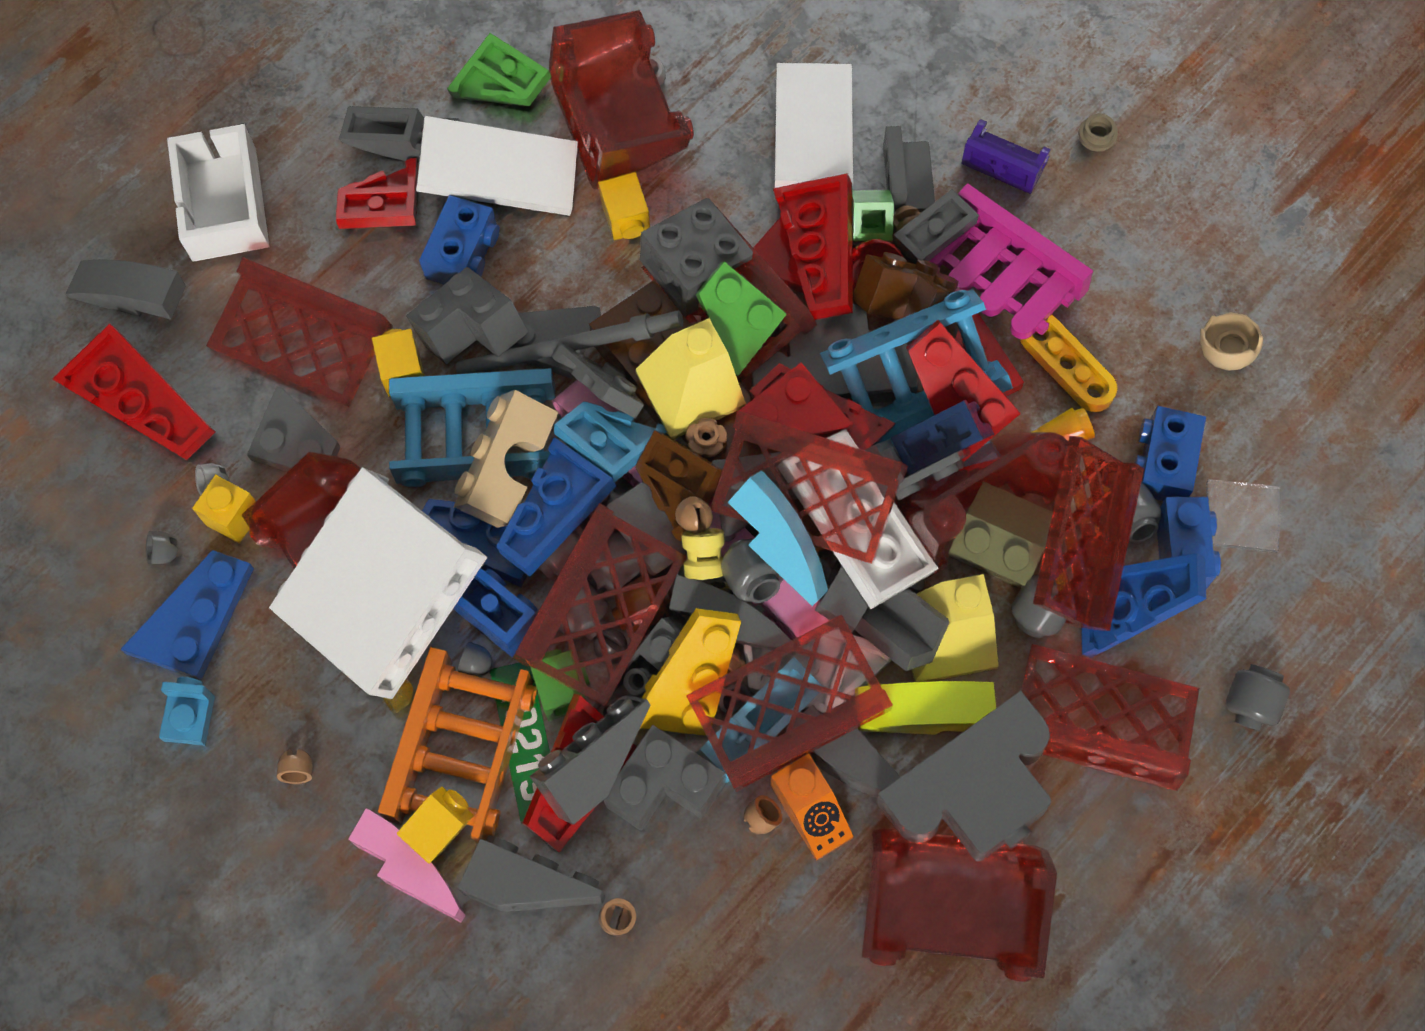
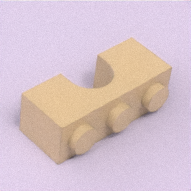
M517 390L505 393L500 397L497 396L487 412V419L490 422L485 434H480L472 447L471 456L474 457L471 467L468 472L465 471L461 475L455 487V494L458 497L454 507L497 528L507 526L518 504L521 503L527 486L516 482L508 475L504 462L505 455L511 446L524 452L542 450L558 412Z

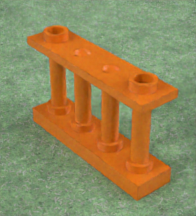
M430 647L378 813L385 820L402 825L405 814L410 815L412 811L416 812L428 798V796L417 794V789L414 788L418 772L423 773L426 769L483 783L486 785L479 809L468 807V810L474 814V817L467 825L473 826L470 836L478 844L480 839L486 841L488 835L494 836L498 828L501 811L496 809L524 711L532 710L536 699L537 687L532 685L533 680L529 671L520 669L516 686L458 672L456 667L452 666L453 662L447 651ZM451 688L510 702L504 726L444 712L443 707L439 706L444 690L449 691ZM438 728L497 742L498 746L492 766L487 767L430 752V747L426 746L431 731L436 732Z

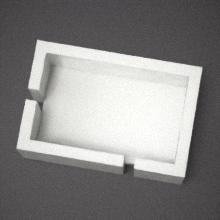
M245 124L210 130V137L220 158H215L202 132L167 138L174 200L178 207L175 209L179 240L192 262L269 247L257 153Z

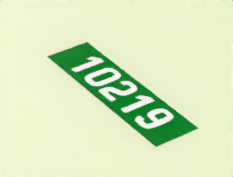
M531 660L490 669L491 680L515 686L520 669L529 671L533 680L532 685L536 686L529 664ZM538 693L536 694L532 710L524 711L509 762L521 824H523L537 788L530 775L539 769L538 763L550 753ZM495 698L500 724L504 726L510 702Z

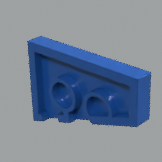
M555 437L548 448L550 454L543 468H537L531 480L533 487L525 502L518 504L496 546L503 557L529 577L616 487L612 477Z
M428 499L422 509L426 515L459 541L477 548L487 556L481 569L486 571L489 568L503 580L522 587L528 575L503 557L496 547L507 526L497 528L455 508L454 501Z
M212 550L128 640L121 650L127 655L188 677L202 680L254 570L253 566L243 560Z
M1198 553L1081 573L1082 655L1093 658L1206 599L1205 557Z

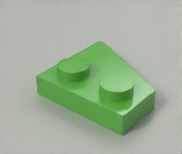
M489 33L447 90L452 97L458 99L530 106L552 76L548 69Z
M725 261L718 265L696 293L703 312L710 318L729 354L736 376L740 375L787 315Z

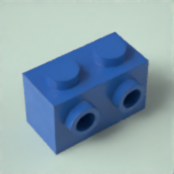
M452 195L448 196L419 259L425 279L445 285L454 275L466 267L470 268L480 277L482 276L485 267V254L489 247L493 248L495 246L500 227L495 220L493 208Z
M1157 406L1150 419H1143L1138 437V442L1145 443L1143 455L1136 456L1131 479L1138 480L1146 485L1156 500L1164 501L1166 497H1190L1194 489L1206 416Z
M1166 497L1160 506L1162 517L1157 529L1159 560L1198 553L1205 557L1207 589L1216 576H1219L1221 570L1219 551L1213 550L1212 536H1215L1217 530L1216 514L1214 511L1209 510L1208 497Z
M480 568L453 610L509 656L514 658L541 628L536 615L538 609L524 595L518 594L516 597L505 588L507 585L505 581L493 570L488 568L484 571Z

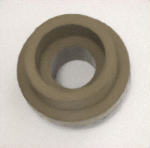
M1098 113L1091 115L1082 122L1078 135L1081 143L1086 148L1092 151H1105L1115 144L1118 130L1111 117ZM1092 133H1100L1103 137L1096 136Z

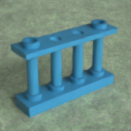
M973 289L952 292L944 298V301L852 340H838L832 343L828 350L820 353L830 375L841 370L852 401L861 405L863 409L896 423L895 427L878 443L891 439V437L934 416L924 390L916 394L911 393L895 347L916 339L937 320L944 327L956 322L967 353L1002 392L1013 389L1009 375L999 361H987L972 315L984 311L986 308L984 302ZM876 355H880L896 398L892 404L878 410L872 407L856 365Z
M552 369L390 378L389 394L396 410L402 409L405 411V460L389 461V469L396 484H402L407 487H420L425 485L426 482L459 480L465 471H469L474 460L472 456L462 457V408L465 405L482 404L486 406L487 429L490 422L487 419V412L497 396L500 397L505 393L517 390L540 403H544L546 400H553L556 395ZM443 407L445 409L446 458L422 459L421 411L425 408ZM543 448L535 452L506 454L504 461L506 471L510 477L524 476L532 479L537 468H543L550 452L544 451Z

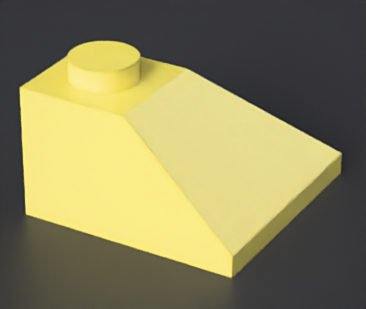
M710 318L672 334L635 369L667 434L672 439L685 435L688 427L693 423L697 424L702 418L718 420L740 410L746 405L729 354Z
M984 574L944 581L917 593L920 598L948 618L949 625L933 662L911 669L914 682H930L998 669L994 613Z

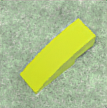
M908 682L855 688L857 729L859 731L936 735L942 731L964 732L996 709L994 682Z

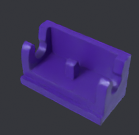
M980 119L965 143L961 164L1031 194L1050 157L1048 155L1051 149L1044 146L1039 154L986 132L987 121Z

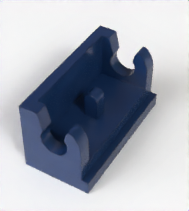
M964 400L891 437L908 475H912L994 435L990 424L980 421L977 415L980 406L976 402L968 403L967 400Z

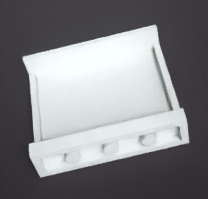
M362 467L358 474L349 482L347 491L335 509L326 517L323 527L311 545L302 553L299 563L287 581L280 586L277 596L269 608L367 694L393 699L487 559V556L477 548L462 543L388 485V478Z

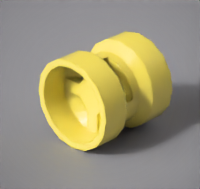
M708 528L707 531L698 534L687 531L681 533L682 547L687 551V559L684 562V576L695 580L722 577L721 561L723 557L721 556V548L725 545L724 531L717 528Z

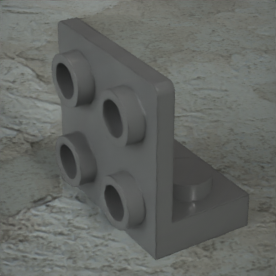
M705 198L641 232L640 261L684 317L698 310L699 301L696 293L721 262L725 261L730 267L735 269L750 261L753 256V251L709 198Z
M890 439L861 452L883 498L895 493L898 500L927 486L925 477L931 474L938 481L965 467L962 459L971 454L968 448L962 449L909 476Z

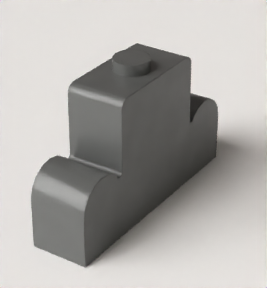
M853 304V313L816 320L813 319L808 308L787 311L785 338L788 357L779 351L772 350L759 354L752 363V388L779 363L793 369L802 362L817 382L823 385L825 389L846 400H852L841 370L830 375L820 353L828 350V347L838 340H852L869 333L866 311L858 304ZM905 343L895 347L910 391L916 394L918 388L916 371L906 349L908 345ZM880 355L857 363V368L872 407L892 404L896 398Z
M1019 691L878 793L876 804L898 833L906 840L914 843L925 842L931 839L936 834L940 821L943 819L976 861L984 860L1005 843L1012 849L1032 833L1028 826L1042 817L1051 804L1050 796L1025 766L1036 762L1042 756L1050 738L1049 727L1022 691Z

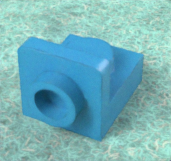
M179 677L176 683L162 682L161 691L167 696L159 738L164 742L206 746L215 695L203 686L201 680Z

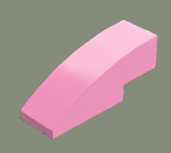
M366 808L348 840L359 849L385 862L377 876L385 883L461 923L465 913L454 891L438 868L432 862L428 864L396 834L399 829Z

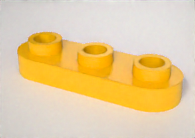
M1050 315L1046 320L1049 323L1048 330L1043 334L1046 340L1039 341L1033 335L1027 339H1020L1023 347L1082 408L1091 412H1100L1112 404L1117 393V383L1114 377L1056 317ZM1067 361L1072 364L1073 368L1065 369L1060 363ZM1088 390L1098 391L1100 397L1094 398L1090 396Z

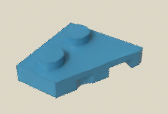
M585 401L554 424V434L612 477L614 483L637 464L654 430L669 436L662 424L658 423L655 429L633 422L634 418L626 413L619 411L610 412L602 406Z

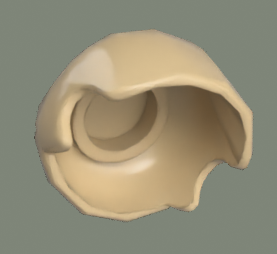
M1230 312L1210 317L1205 327L1200 329V345L1204 358L1214 367L1228 371L1239 370L1250 365L1257 358L1263 346V335L1258 324L1247 315Z

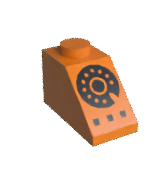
M809 753L771 776L773 792L816 861L854 838L832 789Z

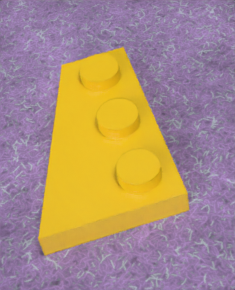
M699 608L694 610L668 650L670 655L657 675L653 674L645 685L646 692L642 698L648 700L651 706L640 728L650 729L654 725L662 731L710 736L741 625L738 614Z

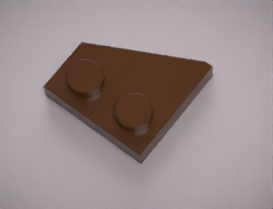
M655 430L635 466L643 482L650 487L652 498L658 509L666 513L674 528L671 532L679 541H682L681 533L686 530L676 521L675 513L678 505L688 497H699L709 504L726 472L664 433ZM697 508V509H695V510H696L697 517H698V521H699V520H700V508Z

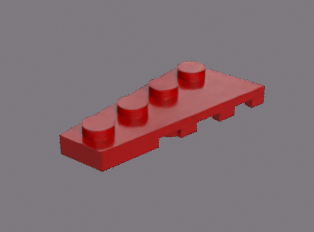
M848 173L773 188L811 316L816 320L853 313L852 182Z
M108 324L52 378L57 383L185 460H188L216 432L126 337L111 324Z

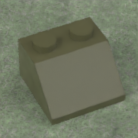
M983 481L949 550V557L1021 589L1027 581L1031 580L1060 515Z

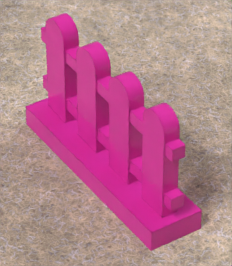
M967 183L958 195L979 215L978 221L929 262L938 266L943 264L950 269L949 276L959 281L958 287L962 290L969 291L972 287H975L982 292L980 298L986 310L981 311L982 314L993 317L998 315L1003 309L1013 314L1010 331L1014 337L1027 339L1035 331L1043 335L1049 328V323L1046 320L1061 304L1068 308L1074 299L1079 301L1088 292L1093 270ZM969 238L977 245L960 261L952 254ZM999 259L1008 267L991 283L983 275ZM1031 282L1040 289L1023 306L1014 298Z

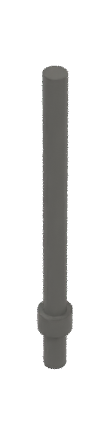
M679 310L652 317L648 313L631 317L630 322L509 349L499 357L491 353L457 361L456 371L457 374L480 373L551 357L559 343L577 351L634 338L636 341L653 338L656 332L683 327V317Z

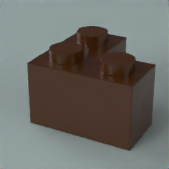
M884 252L882 257L866 254L853 291V301L868 314L900 320L944 301V298L950 293L962 289L958 287V280L941 274L939 272L940 266L932 262L918 259L916 264L906 262L907 260L899 255ZM957 323L945 326L952 336L956 338L959 330Z

